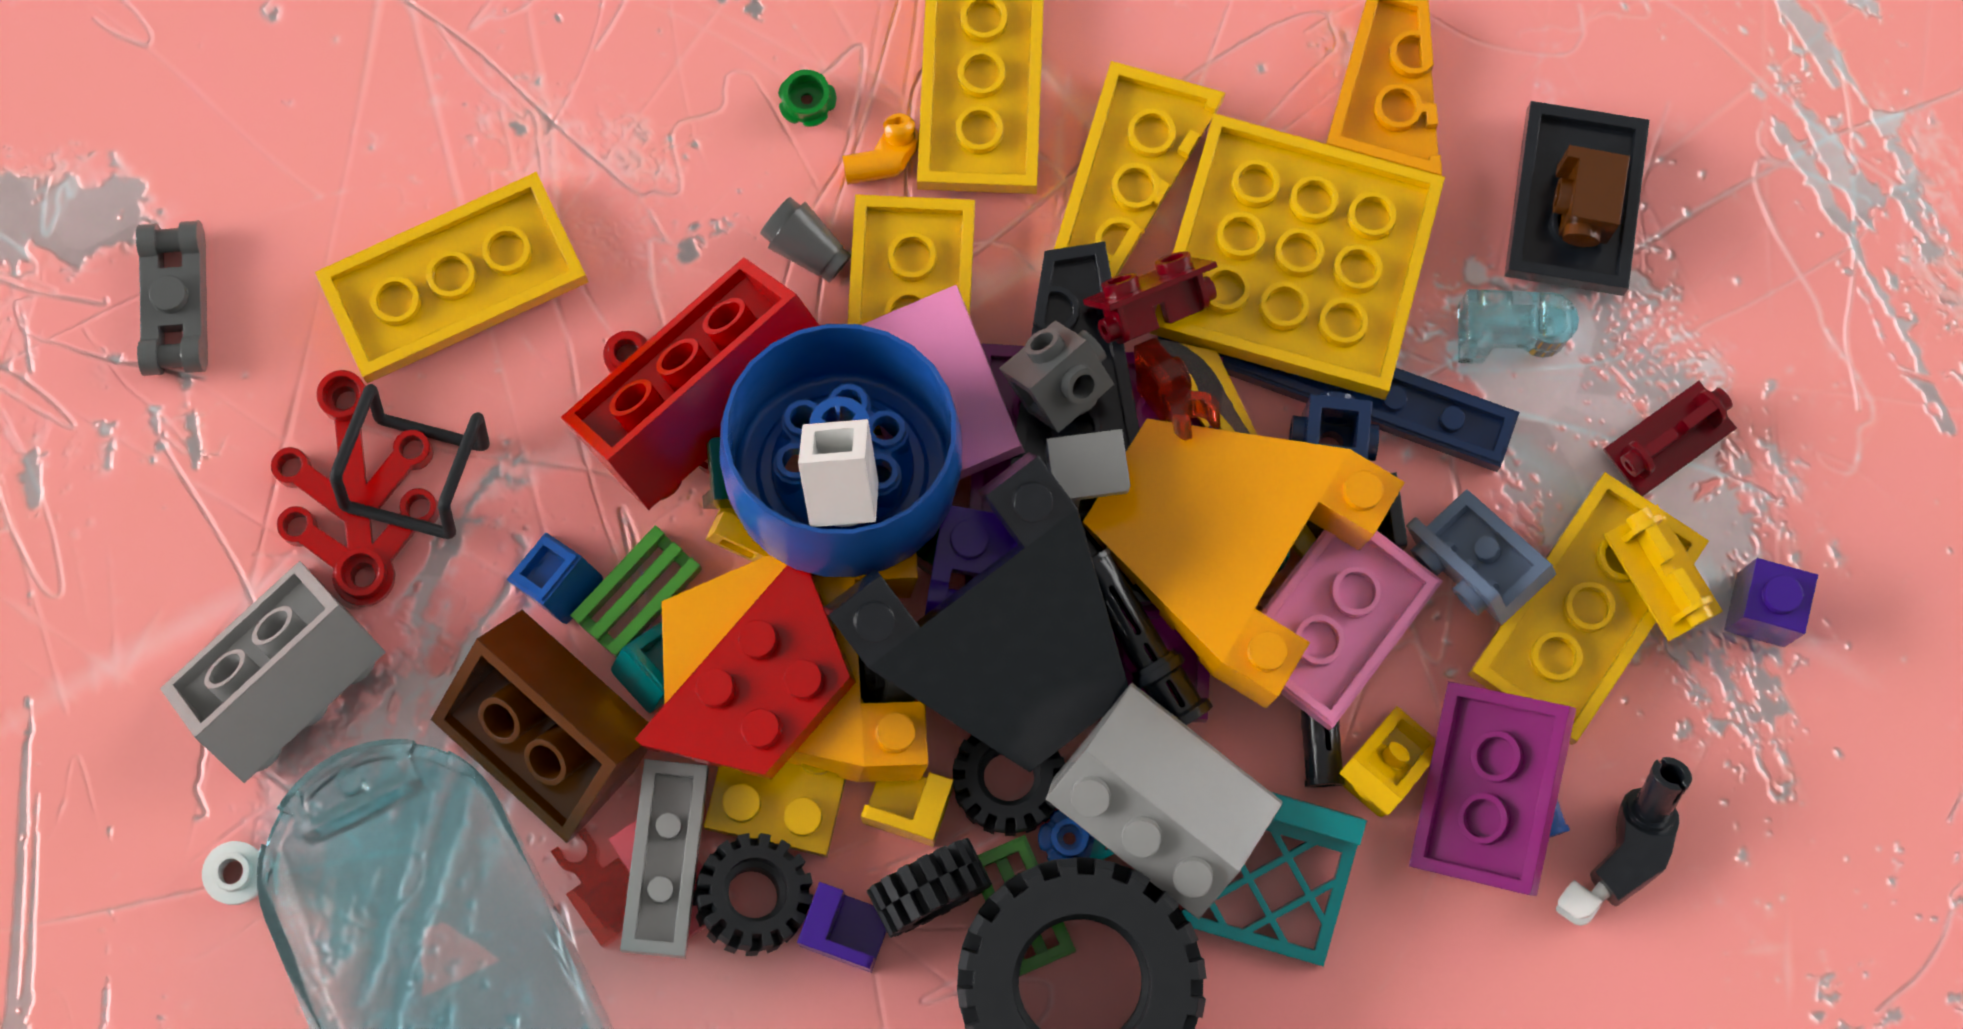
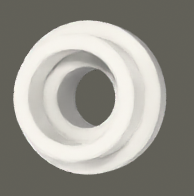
M230 841L217 846L209 853L202 867V882L207 893L216 901L227 905H241L253 900L262 891L267 880V864L263 855L254 846L241 841ZM239 861L243 867L242 877L236 883L227 884L223 877L225 867L230 862Z

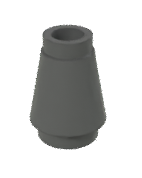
M791 197L787 198L780 205L760 232V235L770 242L768 249L815 275L821 276L829 283L851 258V254L843 248L844 246L806 202L800 205Z

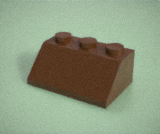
M523 609L476 639L430 719L566 843L579 833L634 773L648 751L635 738L649 722Z

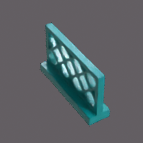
M1272 792L1282 800V806L1266 831H1270L1282 855L1251 872L1248 871L1244 864L1240 870L1243 876L1229 883L1216 899L1218 900L1248 883L1265 916L1240 928L1225 922L1215 902L1212 903L1210 909L1217 921L1202 916L1200 919H1197L1185 908L1181 912L1187 921L1191 922L1193 929L1324 967L1357 846L1361 844L1367 820ZM1280 835L1304 841V843L1288 850ZM1095 838L1090 858L1104 860L1115 853L1108 848L1105 850L1106 846ZM1316 845L1341 852L1334 877L1310 890L1293 858ZM1287 862L1304 894L1271 912L1254 879ZM1330 890L1323 913L1315 897ZM1309 901L1321 923L1314 949L1288 942L1276 919ZM1270 923L1278 939L1254 931Z

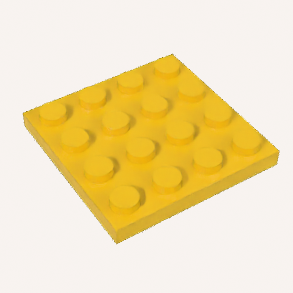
M1214 113L1173 253L1187 251L1190 252L1191 257L1216 261L1217 268L1202 274L1203 277L1208 276L1213 281L1217 297L1210 301L1208 309L1171 324L1165 323L1160 304H1158L1155 314L1160 328L1151 331L1150 334L1191 346L1215 350L1223 355L1385 400L1390 391L1445 176Z

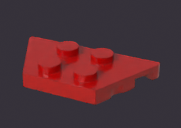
M787 565L638 734L635 740L651 751L659 753L663 751L688 757L696 762L717 767L725 766L737 769L742 773L771 780L856 683L847 657L841 651L836 638L837 631L833 621L824 609L825 606L813 578L815 575L796 570Z

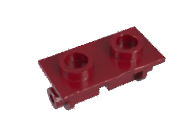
M1187 251L1173 253L1156 260L1154 263L1156 270L1139 277L1136 273L1122 274L1104 281L1101 284L1103 291L1083 299V303L1085 306L1103 310L1105 318L1098 321V328L1104 341L1107 343L1116 341L1118 344H1124L1160 328L1153 306L1160 304L1164 321L1170 324L1208 309L1210 301L1216 299L1217 292L1213 281L1208 276L1203 277L1202 273L1217 268L1216 261L1191 257L1190 252Z
M1697 381L1609 444L1603 451L1635 492L1643 497L1737 429L1727 416V411L1733 407L1732 400L1723 389L1716 388L1711 392L1700 381Z

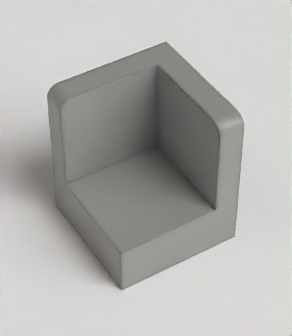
M1122 429L1046 439L1045 458L1047 468L1078 509L1080 500L1122 495L1129 492L1130 479Z

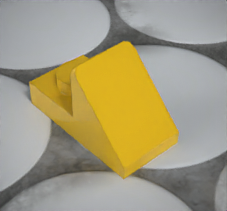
M1396 706L1340 771L1339 774L1345 778V785L1343 787L1377 816L1389 815L1430 766L1436 738Z

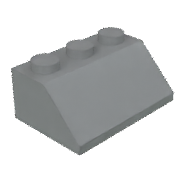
M299 561L160 689L194 738L245 783L256 772L272 765L279 757L282 748L301 730L317 723L326 713L329 704L351 684H356L367 677L372 671L375 662L386 652L309 569Z
M1133 683L1128 686L1053 777L1046 796L1048 802L1136 871L1150 878V882L1163 892L1167 891L1178 904L1197 919L1201 918L1240 872L1282 806L1281 799Z

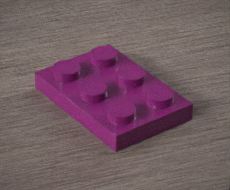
M1448 681L1409 867L1530 896H1537L1576 708Z

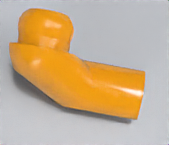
M902 113L889 116L883 123L885 132L873 151L842 156L847 185L893 178L903 172L919 144V132L915 129V122L910 116Z

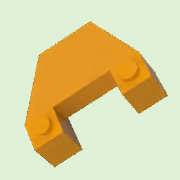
M1147 418L1126 451L1130 479L1129 492L1122 495L1097 498L1083 520L1082 525L1102 549L1109 548L1110 555L1120 570L1133 585L1137 584L1158 608L1160 611L1159 615L1172 630L1176 629L1199 656V662L1213 677L1262 707L1267 708L1280 695L1310 642L1258 611L1255 607L1308 520L1360 551L1376 533L1405 482L1351 449Z
M916 553L910 558L878 572L898 598L911 597L918 579ZM767 555L662 601L664 705L787 564ZM815 575L813 578L822 602L826 606L866 575L858 577H823ZM834 624L837 631L836 638L841 651L847 657L856 683L787 762L799 766L805 764L838 774L837 777L854 782L921 780L928 766L925 704L922 702L861 703L859 655Z

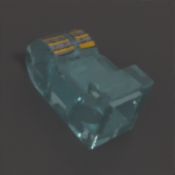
M1468 289L1457 305L1458 363L1482 364L1493 348H1523L1532 356L1541 358L1553 356L1564 348L1576 332L1579 323L1577 309L1569 299L1556 293Z

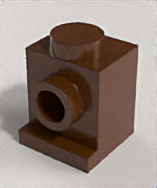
M1569 145L1557 165L1555 177L1560 179L1553 201V213L1562 215L1559 236H1563V240L1566 243L1579 247H1593L1599 245V243H1608L1620 225L1630 156Z

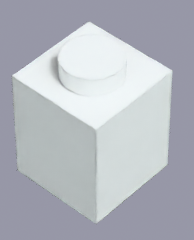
M868 419L803 424L798 466L810 526L834 525L837 527H850L859 523L876 522L879 481Z

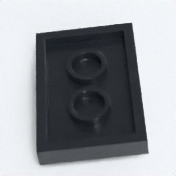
M1536 101L1530 102L1526 109L1504 277L1624 296L1629 289L1649 128L1648 119ZM1569 145L1630 156L1620 225L1607 244L1599 243V245L1593 247H1579L1566 243L1563 240V236H1559L1562 215L1553 213V201L1560 178L1555 176L1557 165Z

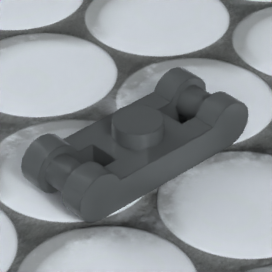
M199 220L183 221L179 223L178 228L161 229L157 223L138 225L136 228V247L139 255L140 341L137 346V360L142 376L163 375L167 368L183 367L185 373L205 372L208 365L206 241L203 225ZM181 252V267L164 268V253ZM183 332V337L180 343L165 344V333Z

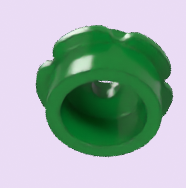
M808 69L792 73L781 84L778 92L779 97L782 99V102L779 104L782 116L792 124L801 122L805 127H814L825 122L828 118V111L835 108L837 101L835 89L832 85H828L825 77L816 71ZM810 95L813 100L809 104H804L801 101L802 97Z

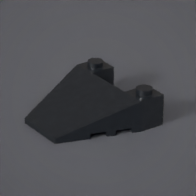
M1028 452L978 490L979 494L1018 544L917 622L876 569L835 598L824 609L869 669L1023 769L1031 772L1103 717L1128 688V682L1078 508L1041 458Z

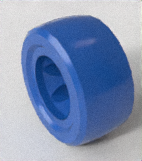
M825 324L798 330L771 343L748 363L734 383L723 413L720 432V467L727 495L735 513L748 535L770 556L796 570L823 577H858L867 575L874 569L878 572L884 571L910 558L934 537L949 514L961 475V425L948 386L934 364L913 345L887 331L859 324ZM868 419L876 466L886 467L891 472L890 478L884 483H879L876 522L859 523L850 527H837L834 525L810 526L800 472H791L785 468L792 455H799L803 424ZM880 425L893 438L888 440L877 438L873 431L875 427Z

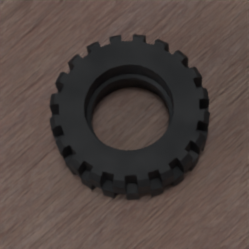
M1084 857L1054 859L1037 864L1028 870L1016 874L1006 881L994 894L989 896L978 910L976 917L968 928L961 949L957 979L958 1002L965 1029H1041L1028 1015L1020 996L1019 974L1021 964L1028 948L1040 934L1054 925L1070 920H1091L1109 926L1129 943L1137 957L1141 972L1140 996L1132 1015L1120 1029H1195L1198 1018H1203L1206 998L1203 997V979H1207L1205 961L1201 957L1197 945L1199 939L1191 922L1187 921L1178 907L1179 904L1167 891L1163 892L1150 882V878L1134 869L1111 861Z

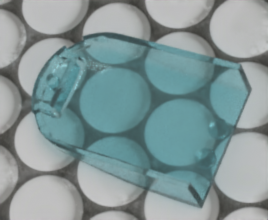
M383 739L366 742L340 751L320 762L299 779L284 796L276 808L280 813L270 831L266 845L261 844L257 864V891L265 922L310 1029H614L573 940L499 796L486 779L463 758L449 750L445 752L434 747L417 744L414 740Z

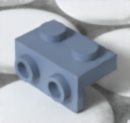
M1468 489L1456 498L1428 526H1425L1416 517L1406 525L1416 543L1410 550L1415 559L1436 576L1442 571L1456 583L1452 588L1454 594L1472 613L1479 616L1486 610L1501 625L1556 575L1553 565Z

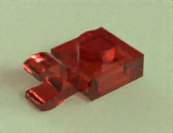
M1156 337L1134 346L1137 391L1161 421L1172 422L1174 433L1184 441L1192 439L1191 418H1204L1214 429L1221 426L1218 400L1207 392L1191 390V377L1180 357H1171Z

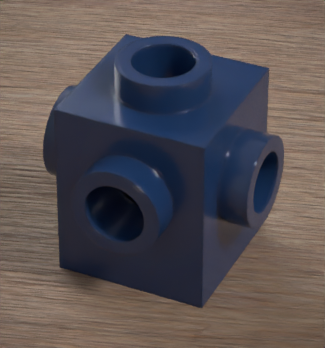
M1324 392L1319 395L1311 394L1302 412V416H1292L1288 440L1320 444L1319 441L1321 439L1330 437L1335 439L1340 446L1320 445L1351 449L1369 461H1375L1379 444V425L1371 424L1373 401L1356 399L1353 395L1342 392Z

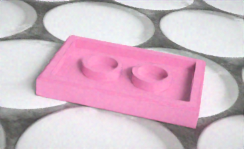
M957 285L862 324L863 326L887 331L913 345L938 370L950 390L961 425L962 470L960 479L1025 452ZM879 425L884 440L892 439L893 436Z
M1323 530L1261 611L1266 616L1310 642L1281 694L1328 730H1331L1443 582V580L1378 531L1359 551L1335 537L1336 535Z

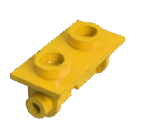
M1658 504L1650 509L1645 507L1629 516L1626 522L1603 534L1668 642L1723 612Z

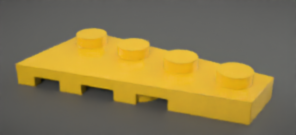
M1111 61L1054 249L1105 241L1111 277L1118 276L1210 125L1213 114L1217 113L1222 105L1226 92Z

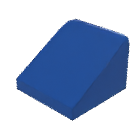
M545 532L507 580L557 620L567 624L572 620L570 615L602 582L603 577L581 555Z

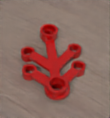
M337 370L327 374L320 381L316 391L318 405L330 419L334 420L337 453L363 389L366 387L359 376L347 370ZM342 393H356V401L352 407L348 409L337 408V399ZM412 429L400 433L393 443V452L367 483L361 430L342 476L349 500L380 509L411 470H420L431 462L434 451L426 435ZM409 442H422L423 451L417 458L407 459L403 456V450ZM293 447L279 450L271 461V471L274 477L286 487H298L344 521L347 547L320 530L315 517L307 509L300 506L289 507L279 515L277 519L279 535L292 546H304L333 568V586L338 595L349 604L368 607L384 600L391 592L395 583L396 574L392 561L416 531L389 524L373 542L372 519L341 510L330 480L312 467L310 460L301 450ZM293 458L300 459L301 469L296 475L292 477L282 475V467L286 461ZM415 488L403 495L399 505V514L411 517V505L419 499H425L429 501L430 509L425 516L416 519L435 523L438 520V501L429 491ZM294 518H306L307 528L301 535L291 536L288 534V525ZM365 567L374 568L375 578L373 582L365 587L357 586L355 583L357 572Z

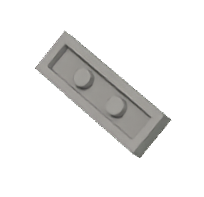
M644 759L620 946L622 953L686 959L709 774L708 765Z

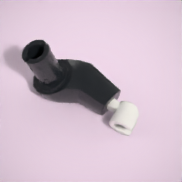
M1663 757L1660 762L1657 759L1653 763L1642 788L1633 789L1624 796L1617 816L1616 847L1590 873L1591 880L1595 885L1594 889L1589 891L1573 880L1558 899L1556 911L1575 925H1587L1594 918L1606 899L1613 906H1618L1664 872L1673 852L1680 823L1676 806L1692 782V774L1684 763L1670 757Z

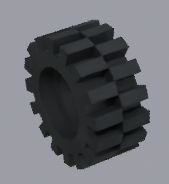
M973 735L967 740H963L958 748L956 759L954 758L952 769L953 787L959 807H962L966 817L973 824H979L983 827V831L991 834L999 832L1005 833V836H1016V833L1026 831L1027 834L1034 831L1042 822L1046 823L1050 819V815L1055 811L1056 807L1046 800V796L1053 777L1065 764L1064 756L1061 757L1059 751L1033 769L1034 782L1030 791L1025 796L1014 801H1004L992 795L984 781L987 765L992 759L1002 754Z
M749 833L741 834L731 843L726 840L720 844L717 850L710 854L705 861L696 880L697 885L693 897V906L697 905L698 908L696 919L699 926L701 927L705 924L709 930L707 937L714 944L717 940L726 944L725 951L735 954L738 949L746 951L745 956H757L760 951L766 950L768 954L777 950L782 943H787L806 919L807 911L813 899V894H809V888L813 884L811 873H804L802 867L806 863L800 853L795 857L789 853L788 850L791 845L784 840H781L778 845L770 842L771 835L760 833L757 839H750ZM744 872H758L765 875L772 881L776 889L777 901L775 908L769 914L759 918H750L740 914L734 909L729 899L731 881Z
M965 838L955 841L948 846L945 845L938 848L933 853L926 854L911 864L904 865L897 869V872L889 874L882 878L880 882L873 884L866 892L889 937L892 938L893 936L896 937L904 932L907 933L914 930L919 925H924L934 918L950 912L951 909L970 901L969 899L978 896L984 890L990 888L992 882L971 841Z

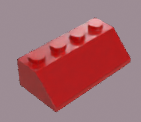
M743 257L563 414L561 419L622 486L650 510L660 500L673 495L679 489L682 481L708 459L707 442L711 438L720 437L721 421L732 387L748 363L771 343L798 330L820 325L795 292Z

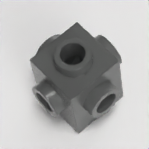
M1056 320L1047 328L1033 334L1026 342L1025 347L999 368L1026 410L1058 433L1076 417L1089 411L1096 404L1097 399L1115 385L1102 365V362L1107 359V355L1096 339L1085 330H1081L1076 334Z

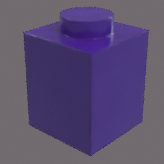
M1756 558L1737 573L1724 631L1776 646L1786 647L1806 633L1818 574Z

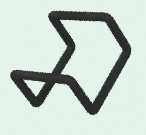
M373 384L367 385L363 389L330 471L329 479L339 508L353 515L443 539H452L456 535V527L450 506L471 450L485 451L490 445L484 416L480 412L472 414L464 435L385 414L377 387ZM369 408L375 422L382 426L400 431L418 430L425 434L427 438L459 446L438 501V511L442 525L349 500L342 476Z

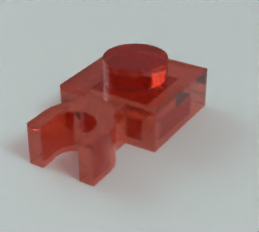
M583 828L578 834L586 843L587 853L581 861H568L566 855L558 846L550 852L565 871L575 874L580 880L581 884L566 893V895L601 947L605 948L622 936L630 872L619 857L603 867L599 860L600 849L590 832Z

